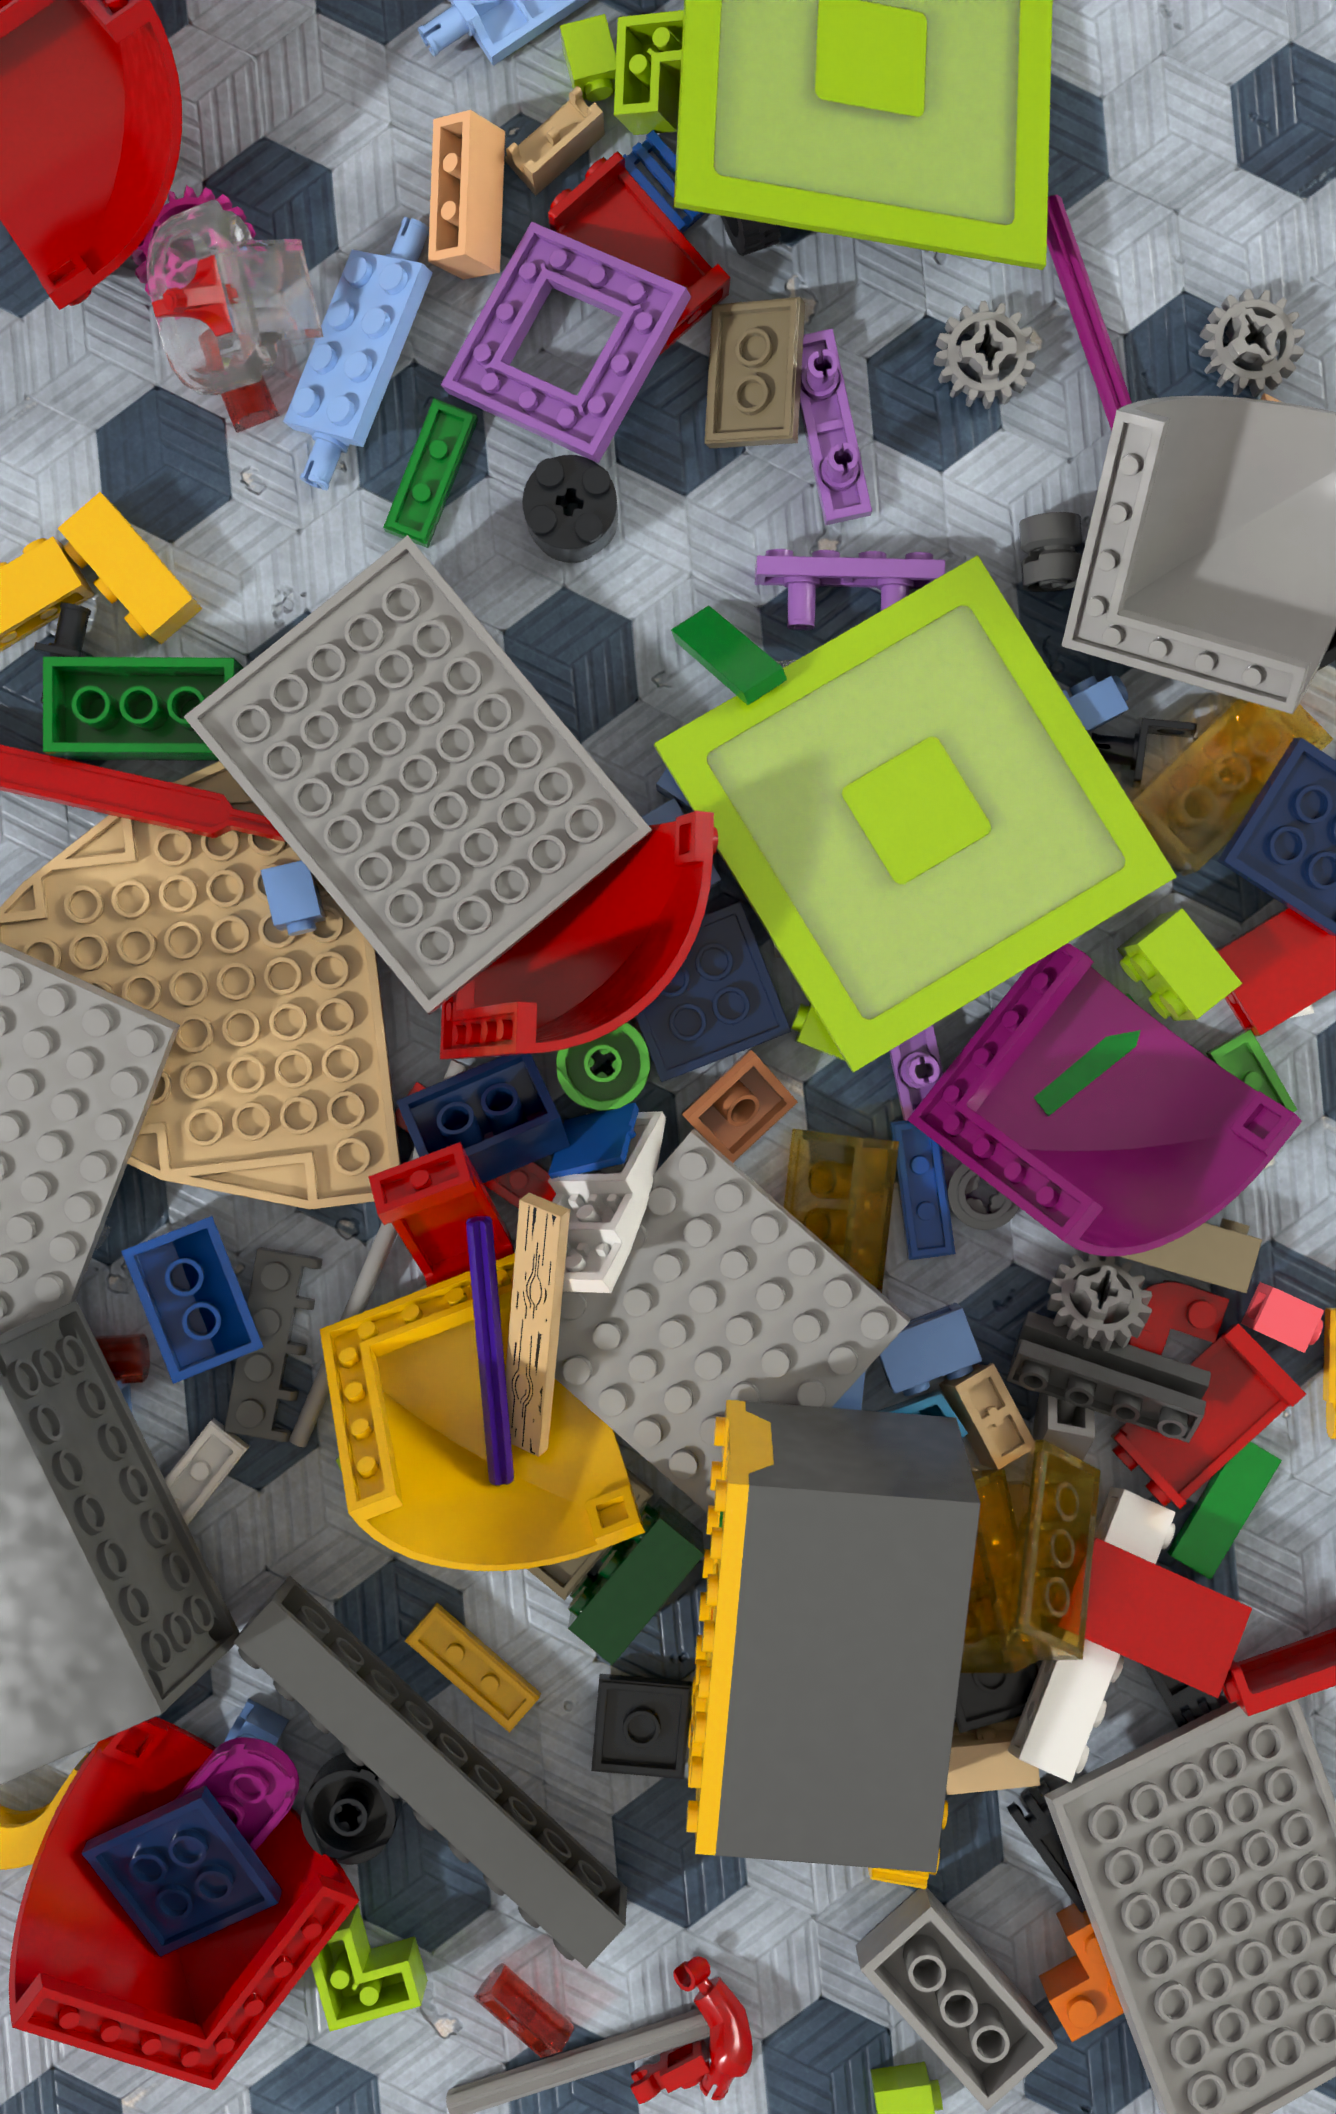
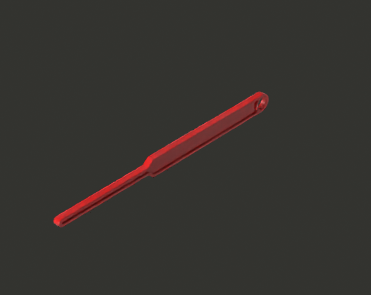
M0 744V791L211 838H217L234 830L286 842L264 815L234 809L224 794Z

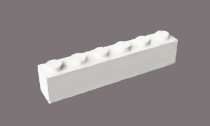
M1111 1487L1092 1537L1101 1539L1156 1564L1161 1549L1165 1550L1173 1539L1175 1524L1172 1521L1176 1512L1128 1490ZM1056 1626L1008 1752L1021 1761L1072 1783L1075 1773L1079 1774L1085 1767L1089 1755V1747L1086 1745L1092 1728H1097L1104 1718L1107 1707L1104 1697L1110 1682L1114 1683L1120 1676L1124 1657Z

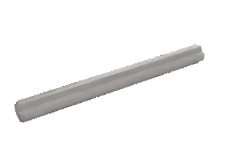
M699 2009L449 2089L446 2096L449 2114H473L708 2038L710 2037V2028Z

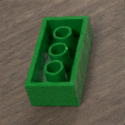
M43 657V752L50 756L68 760L219 761L184 716L244 667L235 658Z

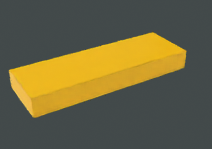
M438 1602L405 1639L408 1645L509 1733L540 1698L541 1693Z

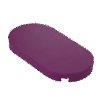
M234 1738L220 1744L210 1754L175 1799L206 1785L255 1852L291 1809L299 1789V1775L292 1760L277 1746L256 1738Z

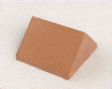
M748 1050L682 1112V1115L709 1143L734 1163L795 1106L798 1101L752 1050Z

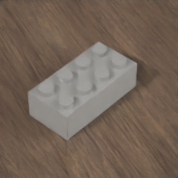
M928 1888L916 1890L855 1945L860 1970L987 2111L1058 2048L1048 2021Z

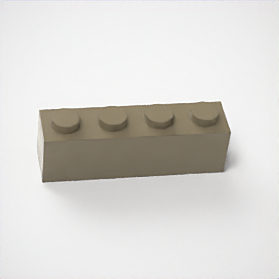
M1222 1218L1220 1227L1203 1223L1186 1235L1161 1247L1119 1257L1247 1294L1262 1239L1247 1235L1250 1226Z

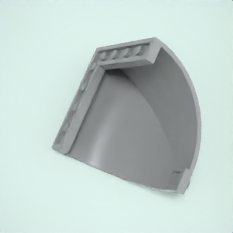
M1223 396L1152 398L1116 410L1061 646L1293 714L1307 692L1336 630V412L1276 401Z

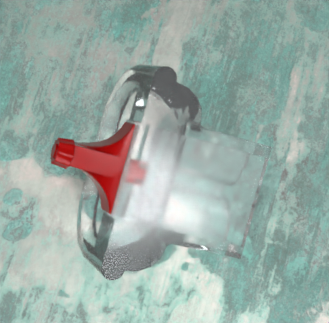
M210 200L173 215L156 229L148 247L146 262L149 293L163 349L170 367L183 385L200 395H220L258 383L262 379V372L269 370L275 364L278 356L277 348L295 347L323 337L301 239L254 240L241 217L231 211L223 210L221 204L216 200Z

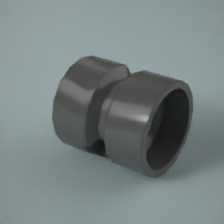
M1050 512L1022 519L1019 523L1020 548L1028 553V557L1021 563L1023 589L1030 592H1055L1075 588L1082 555L1075 551L1082 543L1081 516L1072 512Z

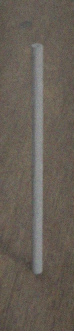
M452 1059L443 1081L467 1071L469 1066ZM415 1146L408 1161L419 1158ZM381 1223L340 1321L364 1312L397 1236V1231L392 1223L386 1225ZM324 1359L289 1438L292 1444L299 1447L307 1446L329 1394Z

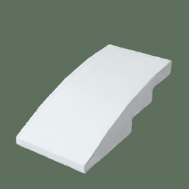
M663 1111L638 1112L634 1127L636 1136L630 1141L624 1164L582 1174L549 1178L548 1182L556 1193L552 1202L570 1209L563 1292H612L630 1254L648 1203L653 1184V1175L658 1166L666 1123V1116Z

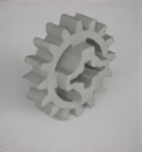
M1245 289L1239 297V302L1231 294L1221 304L1222 309L1215 307L1207 319L1211 324L1204 326L1200 332V337L1209 342L1201 347L1199 356L1211 357L1212 361L1204 371L1206 374L1215 371L1220 373L1221 376L1217 382L1219 388L1230 381L1234 383V395L1238 396L1246 386H1249L1252 396L1255 397L1264 390L1265 385L1271 391L1275 390L1282 383L1281 377L1287 379L1295 371L1296 366L1293 362H1297L1303 355L1304 349L1294 344L1304 337L1305 330L1293 329L1292 324L1300 315L1298 312H1292L1288 315L1284 313L1283 309L1287 302L1284 297L1276 304L1269 302V290H1265L1258 299H1254L1251 289ZM1227 325L1228 329L1225 333L1229 338L1228 345L1224 347L1223 333L1225 326ZM1277 339L1280 341V353L1275 348ZM1252 341H1255V342H1256V343H1253V344H1251V345H1248V344H1247V343L1252 342Z
M981 301L975 314L967 305L962 307L959 314L960 321L950 317L944 327L947 333H940L937 339L936 346L942 351L936 353L934 365L945 366L938 380L940 383L951 381L954 384L949 395L952 398L958 396L961 392L967 394L966 406L968 407L972 406L976 398H982L985 409H990L996 396L1004 405L1007 404L1012 397L1011 389L1021 393L1027 384L1024 377H1031L1036 365L1029 361V359L1034 358L1038 345L1026 344L1033 333L1032 327H1025L1023 329L1018 327L1022 316L1019 311L1010 318L1004 315V303H1000L995 312H989L987 302ZM974 330L971 340L962 341L960 345H956L957 341L966 332ZM982 342L987 357L993 358L989 367L988 361H985L984 353H978ZM1010 365H1015L1013 371L1006 378L998 381L997 377L1000 370L1009 369Z
M1077 1254L1073 1255L1069 1266L1061 1263L1055 1278H1052L1047 1293L1051 1296L1047 1309L1058 1311L1053 1324L1055 1327L1063 1325L1069 1327L1066 1336L1068 1340L1074 1339L1077 1335L1083 1337V1345L1086 1349L1090 1348L1093 1341H1099L1103 1351H1109L1113 1340L1122 1348L1126 1347L1131 1336L1135 1338L1140 1336L1152 1312V1309L1147 1306L1152 1297L1151 1291L1140 1290L1145 1277L1143 1275L1132 1277L1129 1274L1132 1264L1128 1261L1119 1267L1115 1265V1256H1109L1105 1261H1100L1098 1255L1089 1254L1087 1261L1084 1262ZM1098 1293H1101V1309L1097 1307L1099 1302L1097 1299Z

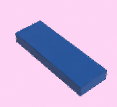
M908 1120L889 1122L908 1259L916 1260L956 1254L941 1146Z

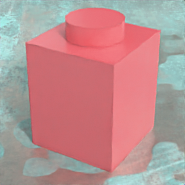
M1260 1282L1241 1324L1305 1353L1308 1346L1313 1345L1322 1332L1323 1321L1321 1317L1324 1310Z

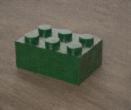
M661 1497L653 1506L646 1503L639 1511L645 1533L610 1546L600 1558L603 1564L593 1578L587 1574L570 1594L573 1600L568 1607V1610L571 1612L568 1629L611 1665L616 1662L704 1556L703 1532Z

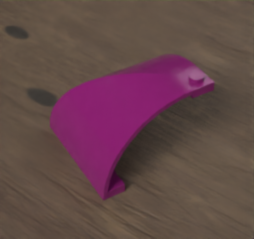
M1067 943L1026 968L907 1120L1073 1248L1092 1255L1107 1257L1142 1253L1161 1247L1186 1235L1219 1213L1261 1173L1301 1124L1302 1120L1278 1102L1239 1080L1170 1031L1092 968L1091 965L1094 961L1086 953ZM1141 1030L1134 1049L1050 1116H1047L1034 1099L1037 1094L1106 1036Z

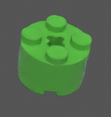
M627 1022L616 1030L591 1042L558 1050L556 1056L557 1078L565 1093L577 1104L598 1111L618 1109L633 1101L645 1087L651 1069L650 1053L644 1038ZM599 1051L603 1055L612 1052L615 1055L616 1059L612 1063L615 1072L609 1076L606 1072L594 1073L592 1067L595 1066L596 1060L593 1055Z

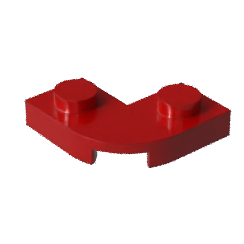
M1163 1280V1282L1152 1284L1143 1289L1152 1293V1297L1147 1305L1152 1309V1312L1138 1338L1131 1336L1128 1342L1129 1345L1162 1356L1170 1329L1215 1343L1230 1299L1172 1280Z

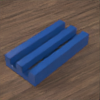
M652 130L646 135V140L642 144L638 142L632 147V152L628 156L626 154L623 155L625 158V168L677 229L684 233L706 213L682 209L687 215L681 218L635 166L641 161L664 190L674 199L675 182L649 153L653 151L674 177L676 155L657 133Z

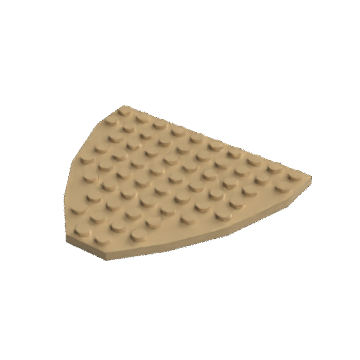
M220 761L172 782L224 794L234 809L264 815ZM108 815L25 880L0 907L1 943L180 1025L127 1164L160 1180L309 1210L374 1202L368 1176L401 1164L377 953L318 880L317 884L326 920L315 923L317 928L315 931L295 936H289L287 930L279 931L274 926L260 870L301 861L287 842L234 830L217 838H211Z

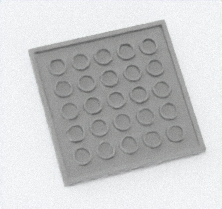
M693 1129L653 1175V1184L645 1213L630 1254L612 1292H563L555 1379L707 1513L708 1505L714 1506L715 1491L710 1490L712 1461L721 1462L722 1446H714L716 1416L725 1417L726 1400L832 1408L909 1324L910 1318Z

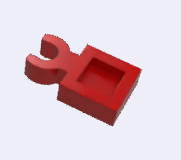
M702 2039L665 2051L660 2054V2061L654 2064L643 2065L631 2073L634 2083L631 2084L630 2088L638 2103L642 2104L651 2100L665 2088L670 2093L680 2087L688 2089L697 2085L704 2078L705 2074L710 2072L709 2048L705 2040Z

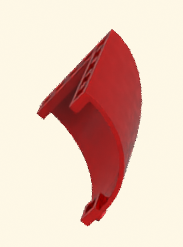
M0 0V221L37 274L49 297L57 308L61 310L67 305L74 306L83 302L91 294L93 287L118 269L138 248L159 216L174 180L182 137L181 91L172 48L161 20L150 0Z
M694 811L676 817V821L648 825L652 829V833L442 1004L440 1059H469L534 1054L568 1049L591 1042L616 1030L651 1004L672 981L684 963L697 937L705 914L711 885L713 855L718 846V832L716 827H714V812Z
M158 1717L151 1718L101 1740L95 1745L70 1783L46 1830L26 1883L13 1937L9 1972V2008L12 2028L216 2090L360 1900L352 1883L341 1865L337 1863V1860L326 1854L321 1856L309 1845L302 1830L301 1816L291 1807L285 1817L255 1851L256 1855L282 1889L279 1903L160 1957L82 1855L87 1840L173 1801L216 1749L215 1746L185 1729Z

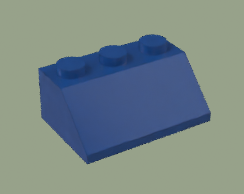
M213 1216L121 1251L173 1384L264 1348Z

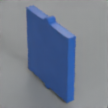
M630 1103L614 1110L599 1111L564 1120L563 1126L570 1146L554 1153L548 1173L550 1178L582 1174L624 1164L630 1141L636 1136L634 1127L639 1112L636 1103Z

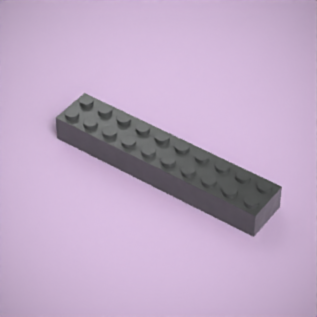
M289 1576L257 1610L233 1641L239 1647L238 1652L241 1658L251 1667L263 1669L274 1680V1687L285 1699L289 1701L296 1700L309 1712L308 1717L317 1729L325 1734L331 1732L344 1744L343 1749L346 1755L359 1766L366 1765L379 1777V1784L385 1792L396 1799L401 1797L414 1809L413 1814L423 1827L430 1831L436 1829L449 1841L448 1846L460 1861L464 1863L471 1862L483 1873V1878L491 1890L500 1896L506 1894L518 1905L519 1913L529 1925L534 1928L541 1926L553 1938L555 1947L565 1958L571 1961L576 1959L587 1969L626 1927L627 1887L298 1582Z

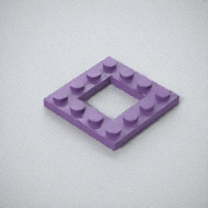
M531 221L443 379L441 386L452 396L599 463L687 306L691 295L687 288ZM552 288L620 317L577 396L510 366Z

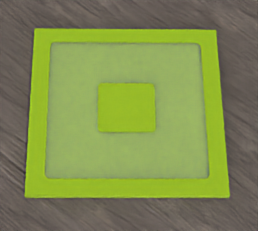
M684 0L674 208L1043 270L1046 266L1053 0Z
M978 555L784 667L787 680L750 705L744 703L736 695L654 743L655 749L693 811L714 812V827H716L718 832L717 851L852 1073L1177 877Z

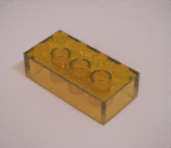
M1234 698L1130 799V802L1165 858L1182 876L1197 872L1232 838L1293 738L1302 737L1321 751L1333 740L1300 704L1294 713L1290 714Z

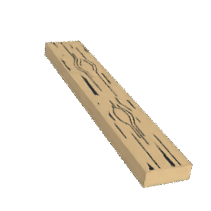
M528 1193L519 1199L505 1376L511 1444L539 1457L548 1449L570 1209Z

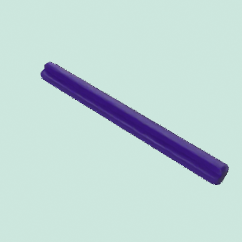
M474 1216L467 1219L466 1231L489 1482L497 1486L513 1482V1457L493 1224L489 1216Z

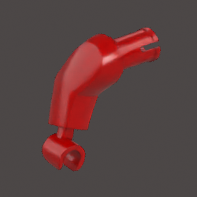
M696 1956L676 1967L673 1976L675 1982L682 1990L692 1991L695 1987H698L700 1990L693 2001L710 2028L709 2053L711 2062L710 2072L705 2074L704 2078L699 2082V2086L707 2097L714 2084L717 2085L711 2099L721 2100L728 2093V2088L734 2078L742 2077L746 2074L751 2065L753 2052L752 2036L744 2006L720 1977L708 1979L711 1973L709 1962L703 1957Z

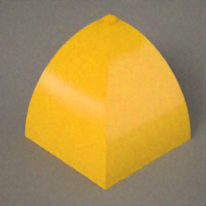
M515 1253L496 1260L505 1373ZM470 1271L320 1329L348 1513L358 1526L374 1540L399 1554L430 1565L470 1571H508L552 1565L579 1558L645 1533L614 1430L556 1379L554 1380L548 1449L538 1457L511 1444L514 1469L513 1482L497 1486L489 1482Z

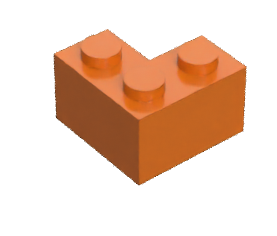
M1075 1903L1057 1912L1056 1915L1077 1955L1039 1975L1048 2001L1072 2042L1124 2013L1087 1911L1081 1913Z

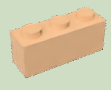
M472 110L433 119L428 262L463 280L500 273L505 131Z

